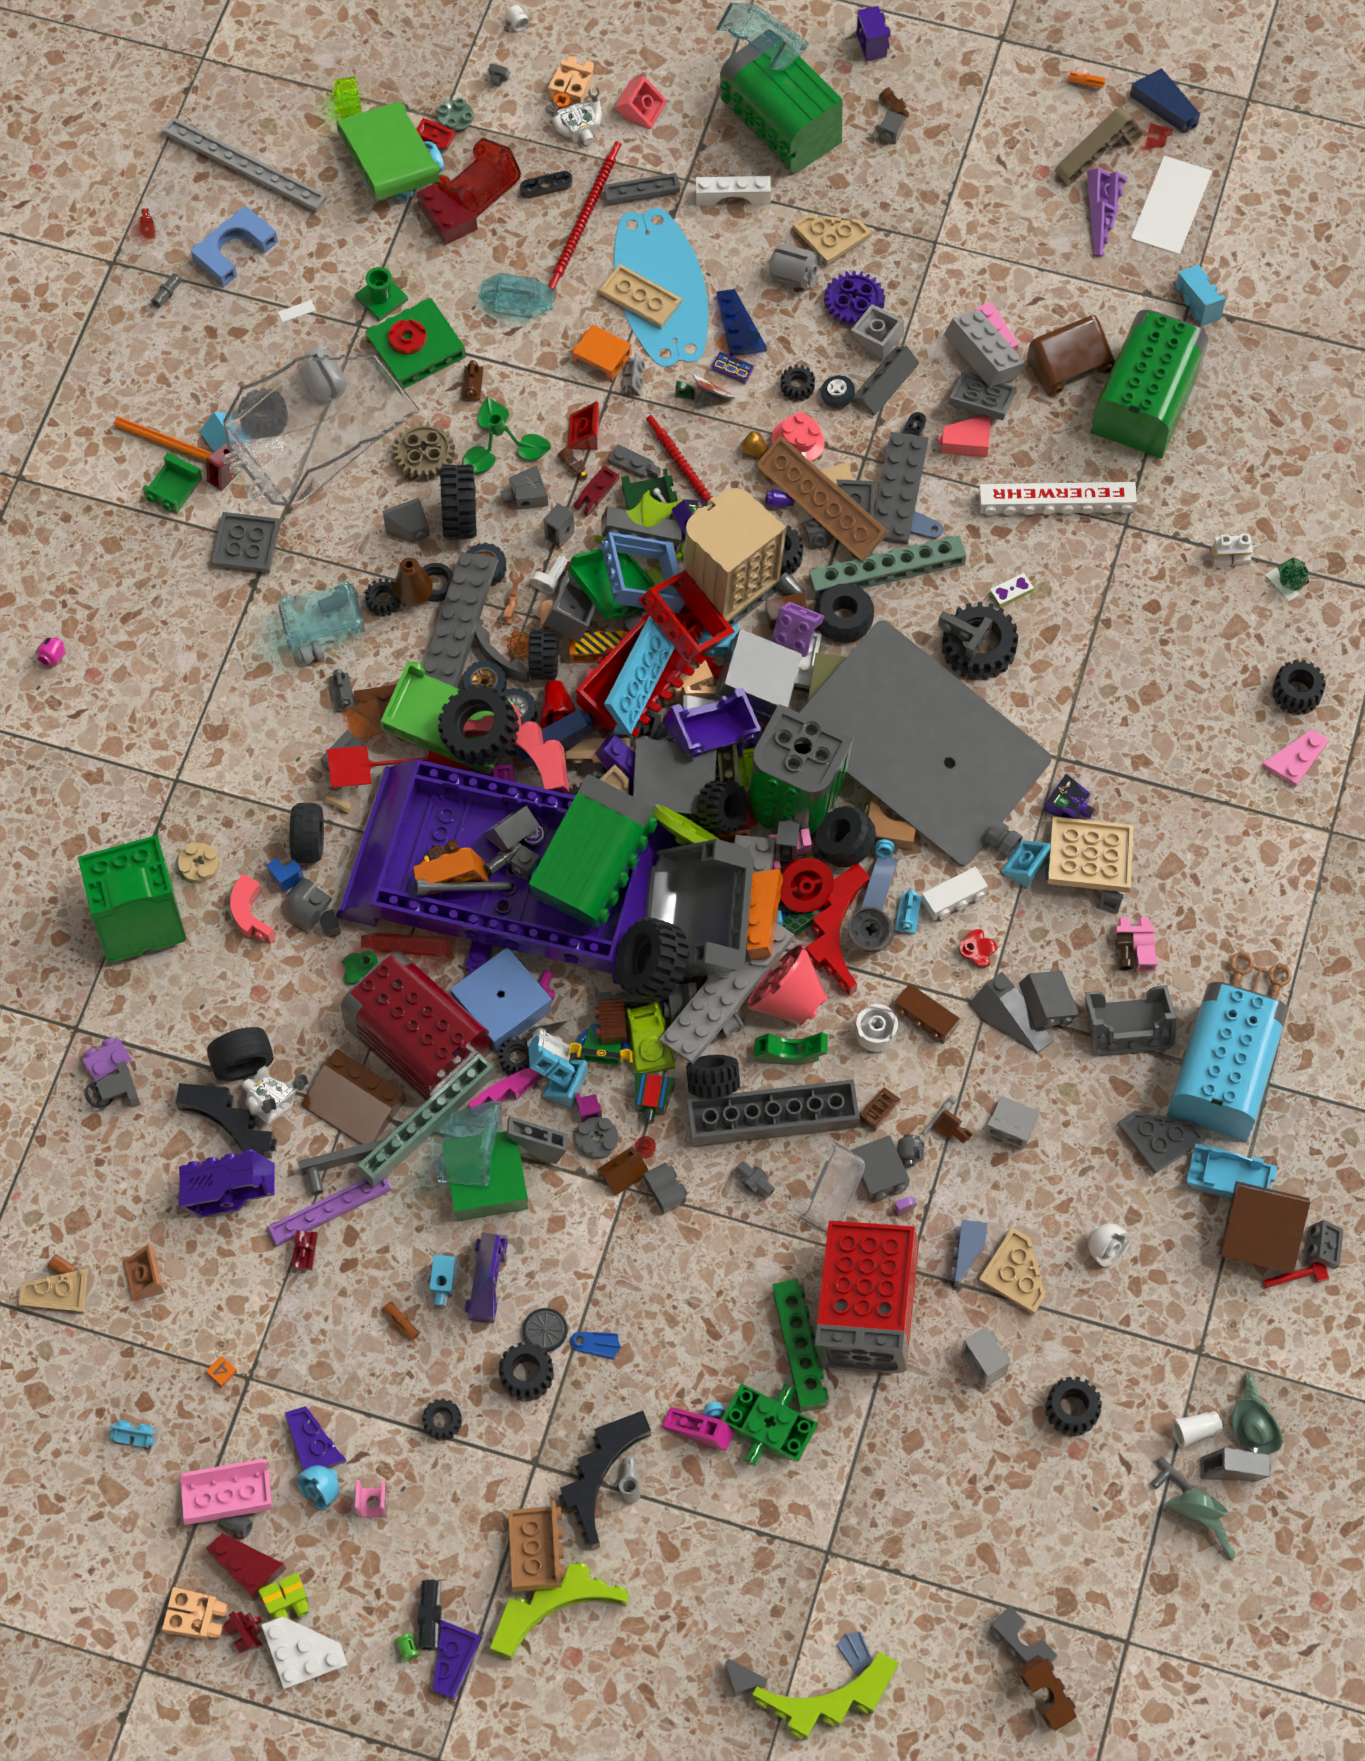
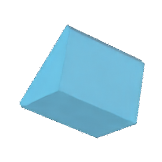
M213 412L200 430V434L213 453L224 444H228L233 448L241 445L244 448L252 443L233 413Z
M1022 840L1001 872L1028 888L1049 858L1050 843Z
M569 1060V1064L574 1066L575 1072L563 1085L549 1079L542 1097L572 1109L576 1101L575 1093L580 1092L588 1074V1064L585 1060Z

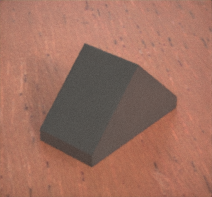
M650 710L647 711L645 715L651 720L646 725L640 722L637 723L636 728L639 730V734L633 737L631 745L634 746L636 738L641 736H648L653 739L657 730L661 728V714Z
M727 1658L725 1667L735 1697L753 1692L756 1687H766L767 1678Z

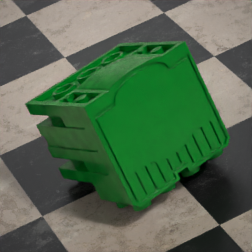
M158 835L78 857L91 917L107 961L115 962L143 954V951L147 949L154 951L183 943L187 939Z

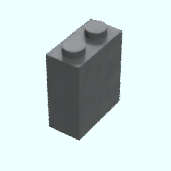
M1062 971L1029 973L1019 982L1035 1027L1068 1026L1079 1015Z
M890 1135L851 1150V1160L869 1201L883 1200L888 1194L893 1192L898 1194L909 1187L910 1179Z

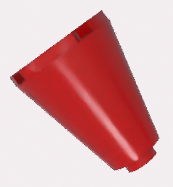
M551 680L545 685L540 718L542 729L576 711L571 697L561 681Z

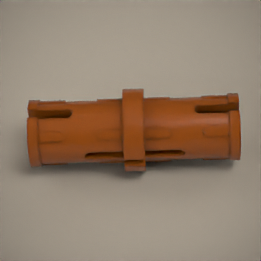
M392 1301L382 1308V1312L393 1322V1326L399 1329L409 1341H413L418 1337L420 1331L408 1320L409 1317L406 1314H402Z

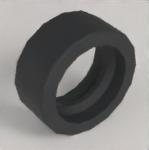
M442 563L425 565L422 568L428 576L440 574L447 579L446 586L440 590H433L428 600L432 602L445 600L453 577L452 571Z

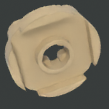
M189 843L178 858L180 872L186 880L193 883H203L210 877L213 878L219 870L220 862L217 852L208 844ZM198 859H201L202 862H204V864H200L198 867H196V864L194 862Z

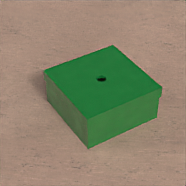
M507 1131L443 1142L454 1214L456 1215L457 1222L528 1209V1196L519 1145L507 1136Z

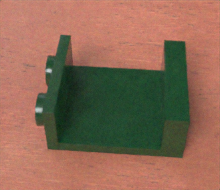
M667 468L663 469V477L630 483L629 475L621 477L627 511L636 507L641 501L643 494L648 490L650 491L649 495L654 500L661 502L658 496L653 494V490L656 488L660 489L661 495L667 503L678 501L676 491L672 492L671 487L674 486L672 475L668 476Z

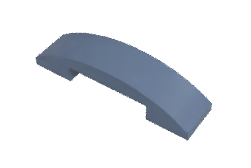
M878 856L862 908L876 907L883 910L899 859L892 857L881 858ZM872 925V928H871V929L868 928V930H870V931H873V932H876V931H877V930L874 928V925Z

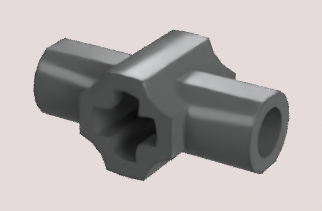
M744 1161L736 1167L735 1172L743 1178L741 1183L749 1192L755 1194L758 1191L766 1199L774 1192L775 1188L767 1182L769 1177L760 1167L754 1166L751 1168Z

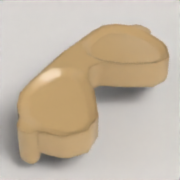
M334 794L325 796L324 802L333 805L334 811H337V808L347 814L349 813L350 802L338 801Z

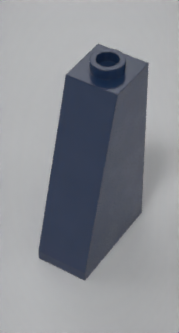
M1162 68L1131 85L1130 96L1182 133L1193 130L1198 125L1200 113Z
M578 709L542 729L543 744L548 740L559 741L564 747L565 753L597 730L593 715L590 712ZM514 745L522 763L537 767L534 760L526 752Z

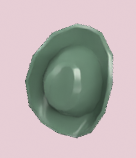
M1250 1372L1245 1373L1246 1394L1244 1399L1235 1405L1232 1415L1234 1434L1240 1444L1251 1452L1267 1455L1280 1450L1283 1444L1280 1425L1269 1406L1259 1398L1257 1387L1255 1386V1376Z
M1193 1489L1165 1503L1167 1508L1181 1513L1189 1519L1200 1520L1207 1527L1213 1529L1223 1547L1225 1555L1230 1560L1235 1558V1551L1228 1541L1226 1530L1220 1520L1221 1517L1229 1514L1219 1501L1211 1498L1205 1491Z

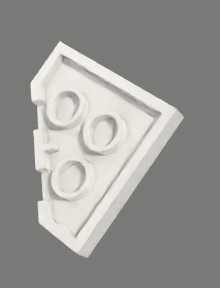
M284 1616L262 1624L284 1689L348 1665L341 1643L330 1639Z

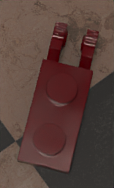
M603 466L581 492V496L575 502L574 508L579 510L584 505L586 499L589 500L590 503L584 510V514L589 516L596 505L598 506L617 483L620 475Z

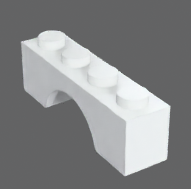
M770 176L696 177V206H715L719 200L726 197H742L747 199L752 205H770Z

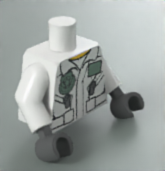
M597 87V95L595 96L591 94L590 89L588 91V96L592 98V102L586 100L558 110L556 102H552L554 110H551L549 105L545 107L546 112L552 115L551 119L556 131L565 137H569L572 142L583 140L585 145H590L594 142L593 136L597 134V127L600 126L602 118L600 101L597 99L600 91Z
M305 1074L298 1075L293 1081L286 1083L276 1081L270 1077H264L258 1083L247 1079L242 1086V1089L248 1092L246 1106L252 1115H258L264 1122L269 1124L293 1106L296 1090H303L309 1082Z

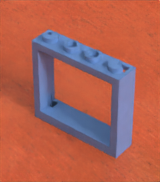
M608 532L604 541L601 542L600 548L603 552L607 579L611 587L610 593L613 596L614 603L644 608L638 599L647 592L625 588L617 552L659 559L664 581L680 573L673 543ZM673 586L666 589L667 594L658 593L673 613L679 614L686 603Z

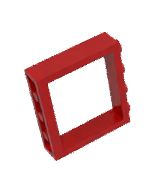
M686 570L650 588L638 599L686 663L720 645L735 632ZM673 586L713 638L698 645L658 593Z

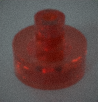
M642 1136L636 1141L635 1150L640 1153L642 1158L647 1159L655 1154L656 1143L653 1138Z

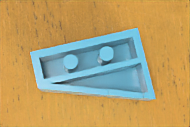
M1199 265L1179 271L1175 285L1177 290L1181 291L1185 304L1190 307L1194 320H1197L1201 327L1221 319L1226 297L1224 295L1220 296L1216 292L1218 290L1217 286H1211L1208 282L1210 280L1208 275Z

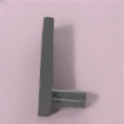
M378 1140L300 1160L302 1175L307 1174L311 1194L319 1195L324 1192L319 1171L361 1161L379 1146L382 1141Z

